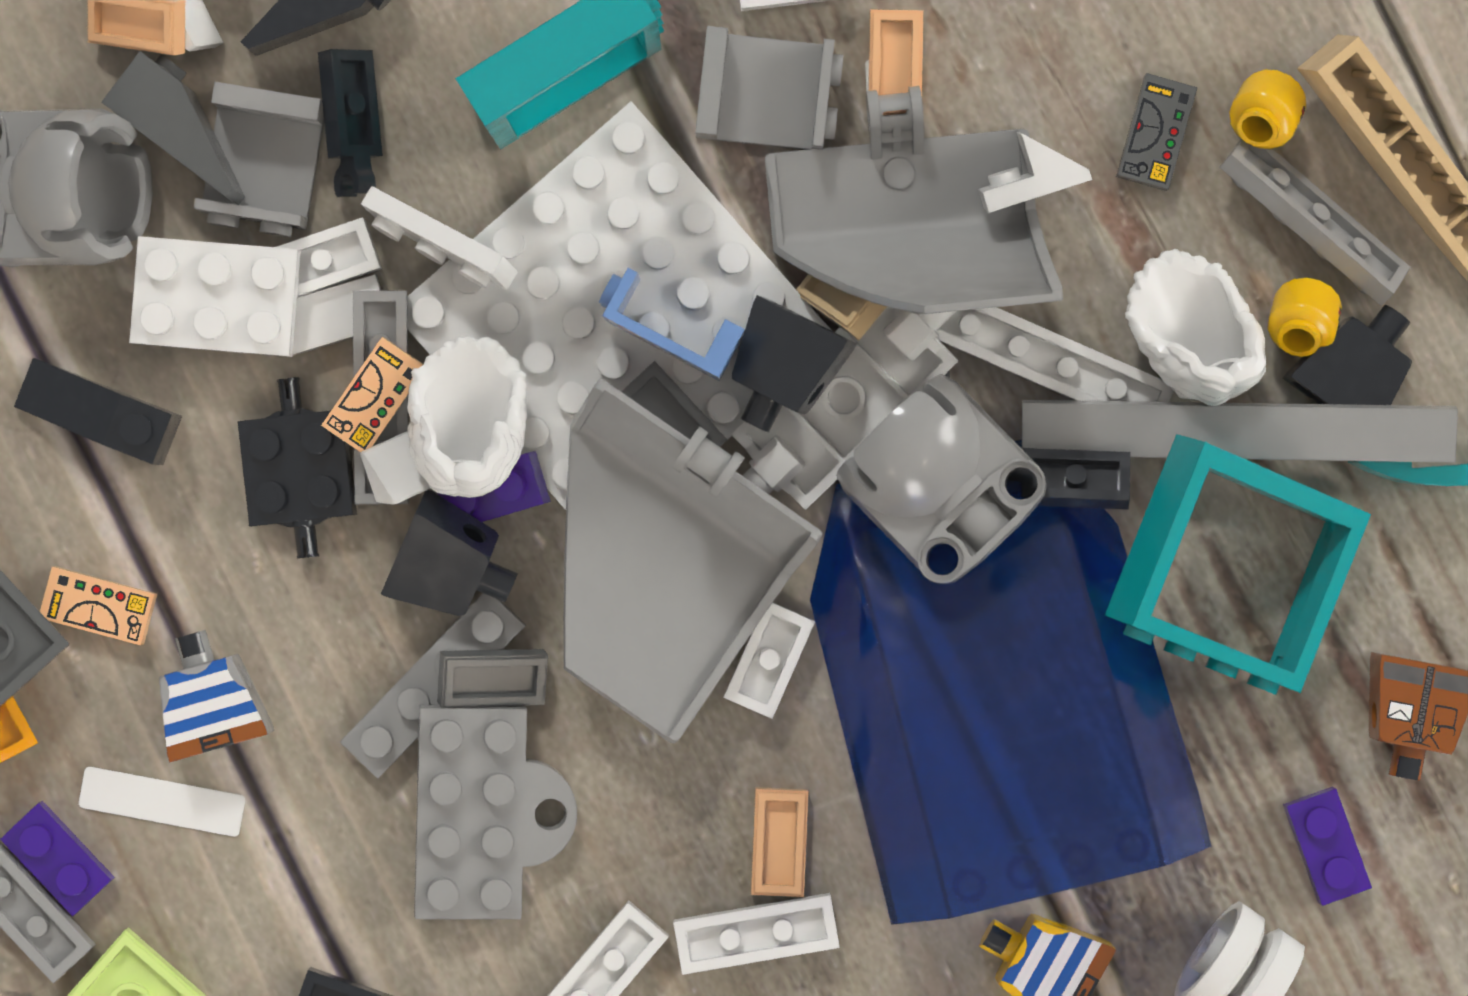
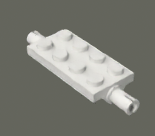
M886 307L860 340L839 328L835 333L857 343V345L807 414L797 413L782 405L769 433L744 421L731 434L752 458L749 461L751 467L742 476L768 494L773 490L779 492L783 489L806 510L838 479L836 474L841 465L849 458L854 457L853 453L858 445L890 413L914 392L922 391L930 379L939 374L945 375L959 361L937 339L939 334L936 332L956 311L921 314Z

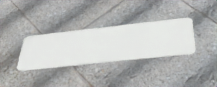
M87 767L84 771L79 806L95 811L235 837L240 832L245 797L239 794Z

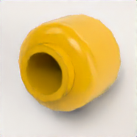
M1268 69L1254 72L1243 82L1229 110L1230 125L1238 137L1256 148L1273 149L1283 146L1293 137L1307 107L1306 94L1301 85L1286 73Z
M1297 278L1284 283L1275 293L1268 319L1267 329L1271 340L1280 349L1298 357L1312 355L1320 347L1329 346L1334 342L1342 312L1340 297L1331 286L1317 279Z

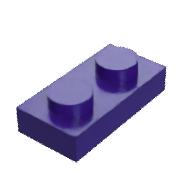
M536 451L521 454L509 477L503 484L483 496L468 498L437 493L481 522L551 502Z
M1329 787L1283 804L1317 901L1321 906L1372 888L1336 788Z
M43 801L35 805L0 838L8 849L72 916L76 915L115 878Z

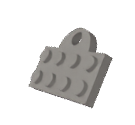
M419 705L414 888L415 919H521L523 867L535 866L549 861L558 855L570 841L577 822L576 800L569 784L556 769L544 762L526 759V706L441 708L440 705ZM547 799L558 800L564 805V816L554 826H543L535 819L537 806Z

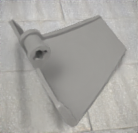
M920 86L908 87L907 93L878 95L877 90L866 91L869 143L826 147L822 150L806 149L768 153L765 156L773 251L818 280L873 303L921 314L1063 300V288L1044 240L1036 211L1035 198L989 213L984 210L978 189L990 185L988 176L1015 167L1019 168L1020 175L1029 173L1017 136V132H1020L1029 137V132L1025 129L924 138V116ZM907 110L904 114L883 115V112Z
M599 379L570 425L564 550V670L656 734L674 744L686 731L791 575L817 545L823 536V532L737 473L736 470L745 457L737 452L732 456L706 438L709 432L699 426L692 438L688 439L603 379Z

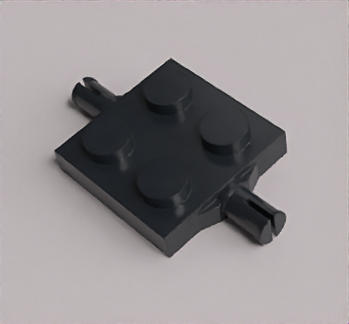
M293 377L277 379L281 411H277L266 418L237 421L249 527L270 524L294 527L297 559L319 556L315 525L321 524L333 517L357 515V506L355 504L350 445L321 426L331 410L316 412L302 409L299 386L300 378Z

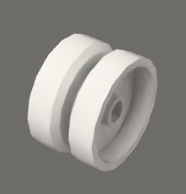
M1238 901L1231 905L1216 920L1193 951L1176 984L1174 996H1284L1299 970L1304 957L1305 946L1279 928L1264 935L1265 919Z

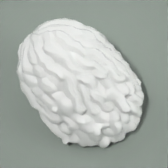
M1178 249L1161 252L1158 258L1147 260L1143 270L1134 274L1135 283L1127 295L1128 305L1125 318L1128 320V325L1138 343L1140 351L1148 357L1150 366L1161 377L1162 381L1173 389L1179 398L1195 399L1211 406L1223 404L1256 385L1266 372L1265 337L1262 327L1256 321L1254 315L1249 313V305L1239 294L1238 288L1235 286L1232 278L1228 276L1227 271L1222 269V265L1220 263L1210 264L1203 256H1191L1190 253L1180 252Z
M471 336L458 337L456 341L450 340L443 343V347L426 357L424 365L411 371L413 378L408 390L407 406L410 416L408 426L409 453L414 460L417 471L426 479L431 489L440 494L472 498L483 496L499 488L509 477L514 465L521 456L525 443L527 382L525 381L526 373L520 369L519 361L510 356L507 349L501 346L497 340L489 337L478 340Z

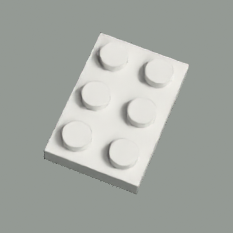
M138 236L129 343L292 357L301 251L288 248Z

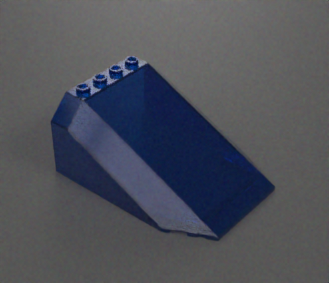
M1022 439L1016 440L1015 443L1022 449ZM841 484L835 485L809 600L884 907L891 925L943 920L1167 866L1212 847L1199 792L1154 642L1152 641V644L1149 645L1124 635L1127 624L1105 616L1128 557L1119 526L1105 509L1037 506L1026 520L985 560L956 582L940 584L926 578L843 491ZM1021 491L1009 494L1013 498L1021 500ZM947 544L938 545L933 548L928 559L930 568L937 575H948L953 572L959 560L954 547Z

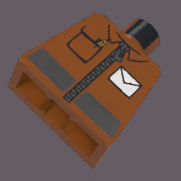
M1371 652L1369 737L1377 741L1394 744L1389 775L1420 781L1426 750L1452 755L1468 716V670Z

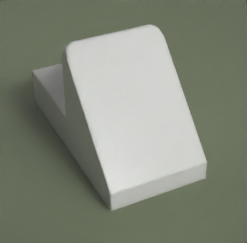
M1017 132L1029 173L1020 175L1019 168L1015 167L988 176L990 185L980 188L978 191L984 210L990 213L1090 181L1092 177L1089 169Z

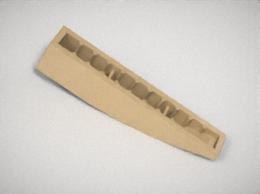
M1337 34L1297 68L1390 191L1468 282V182L1360 37Z

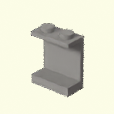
M707 26L695 131L696 138L801 150H822L824 139L834 140L838 108L828 107L830 86L840 87L843 55L833 54L835 40L824 38L823 44L760 38L728 34V28Z
M214 81L211 103L218 108L214 133L245 198L237 205L205 182L203 199L195 198L194 209L208 214L207 223L238 229L241 219L260 222L259 232L277 236L291 237L292 228L307 230L324 126L322 100Z

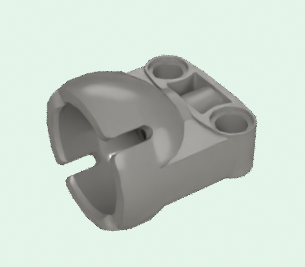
M101 108L0 110V266L98 265L121 259L133 250L131 242L137 240L138 236L143 235L149 222L153 189L151 165L147 153L141 146L131 144L138 134L130 122L115 113ZM111 142H115V143H119V144H123V145H115V144H112Z
M943 374L936 375L930 379L922 391L914 392L890 413L854 450V457L845 461L836 474L843 491L926 578L940 584L956 582L985 560L1026 520L1041 502L1047 489L1046 477L1040 467L956 381ZM1021 469L1029 470L1035 474L1038 483L1035 493L1028 499L1023 500L1010 496L1006 486L1009 476L1016 470ZM938 545H951L958 554L957 567L948 575H937L929 566V554Z

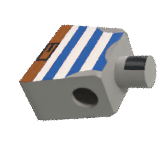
M206 630L175 638L183 669L159 677L169 763L268 735L275 731L267 710L239 654L214 660Z

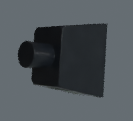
M757 295L751 308L732 371V379L754 390L740 419L769 433L782 405L797 413L807 414L852 354L857 343L768 298Z
M1388 305L1382 307L1369 326H1366L1353 316L1344 318L1339 322L1334 342L1329 346L1320 347L1312 355L1302 357L1286 372L1283 379L1316 404L1391 405L1412 364V360L1394 347L1395 343L1410 325V321Z
M426 490L381 595L452 615L462 616L466 614L476 590L506 602L518 573L489 561L499 537L496 530L436 493Z

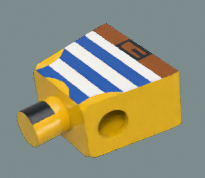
M1032 913L1028 916L1020 932L993 919L979 944L980 948L1004 960L996 973L995 979L1012 996H1091L1116 952V948L1109 941Z

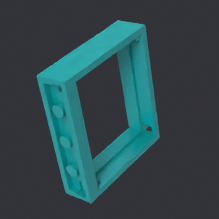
M580 0L455 79L501 150L662 50L660 34L664 32L662 27L664 23L661 19V5L658 0Z
M1176 434L1105 616L1127 624L1123 634L1151 645L1154 636L1167 640L1163 650L1194 662L1197 653L1209 657L1205 667L1234 679L1239 669L1248 672L1250 676L1247 684L1277 695L1279 687L1283 686L1301 693L1371 514L1212 444ZM1208 471L1325 521L1269 663L1151 616Z

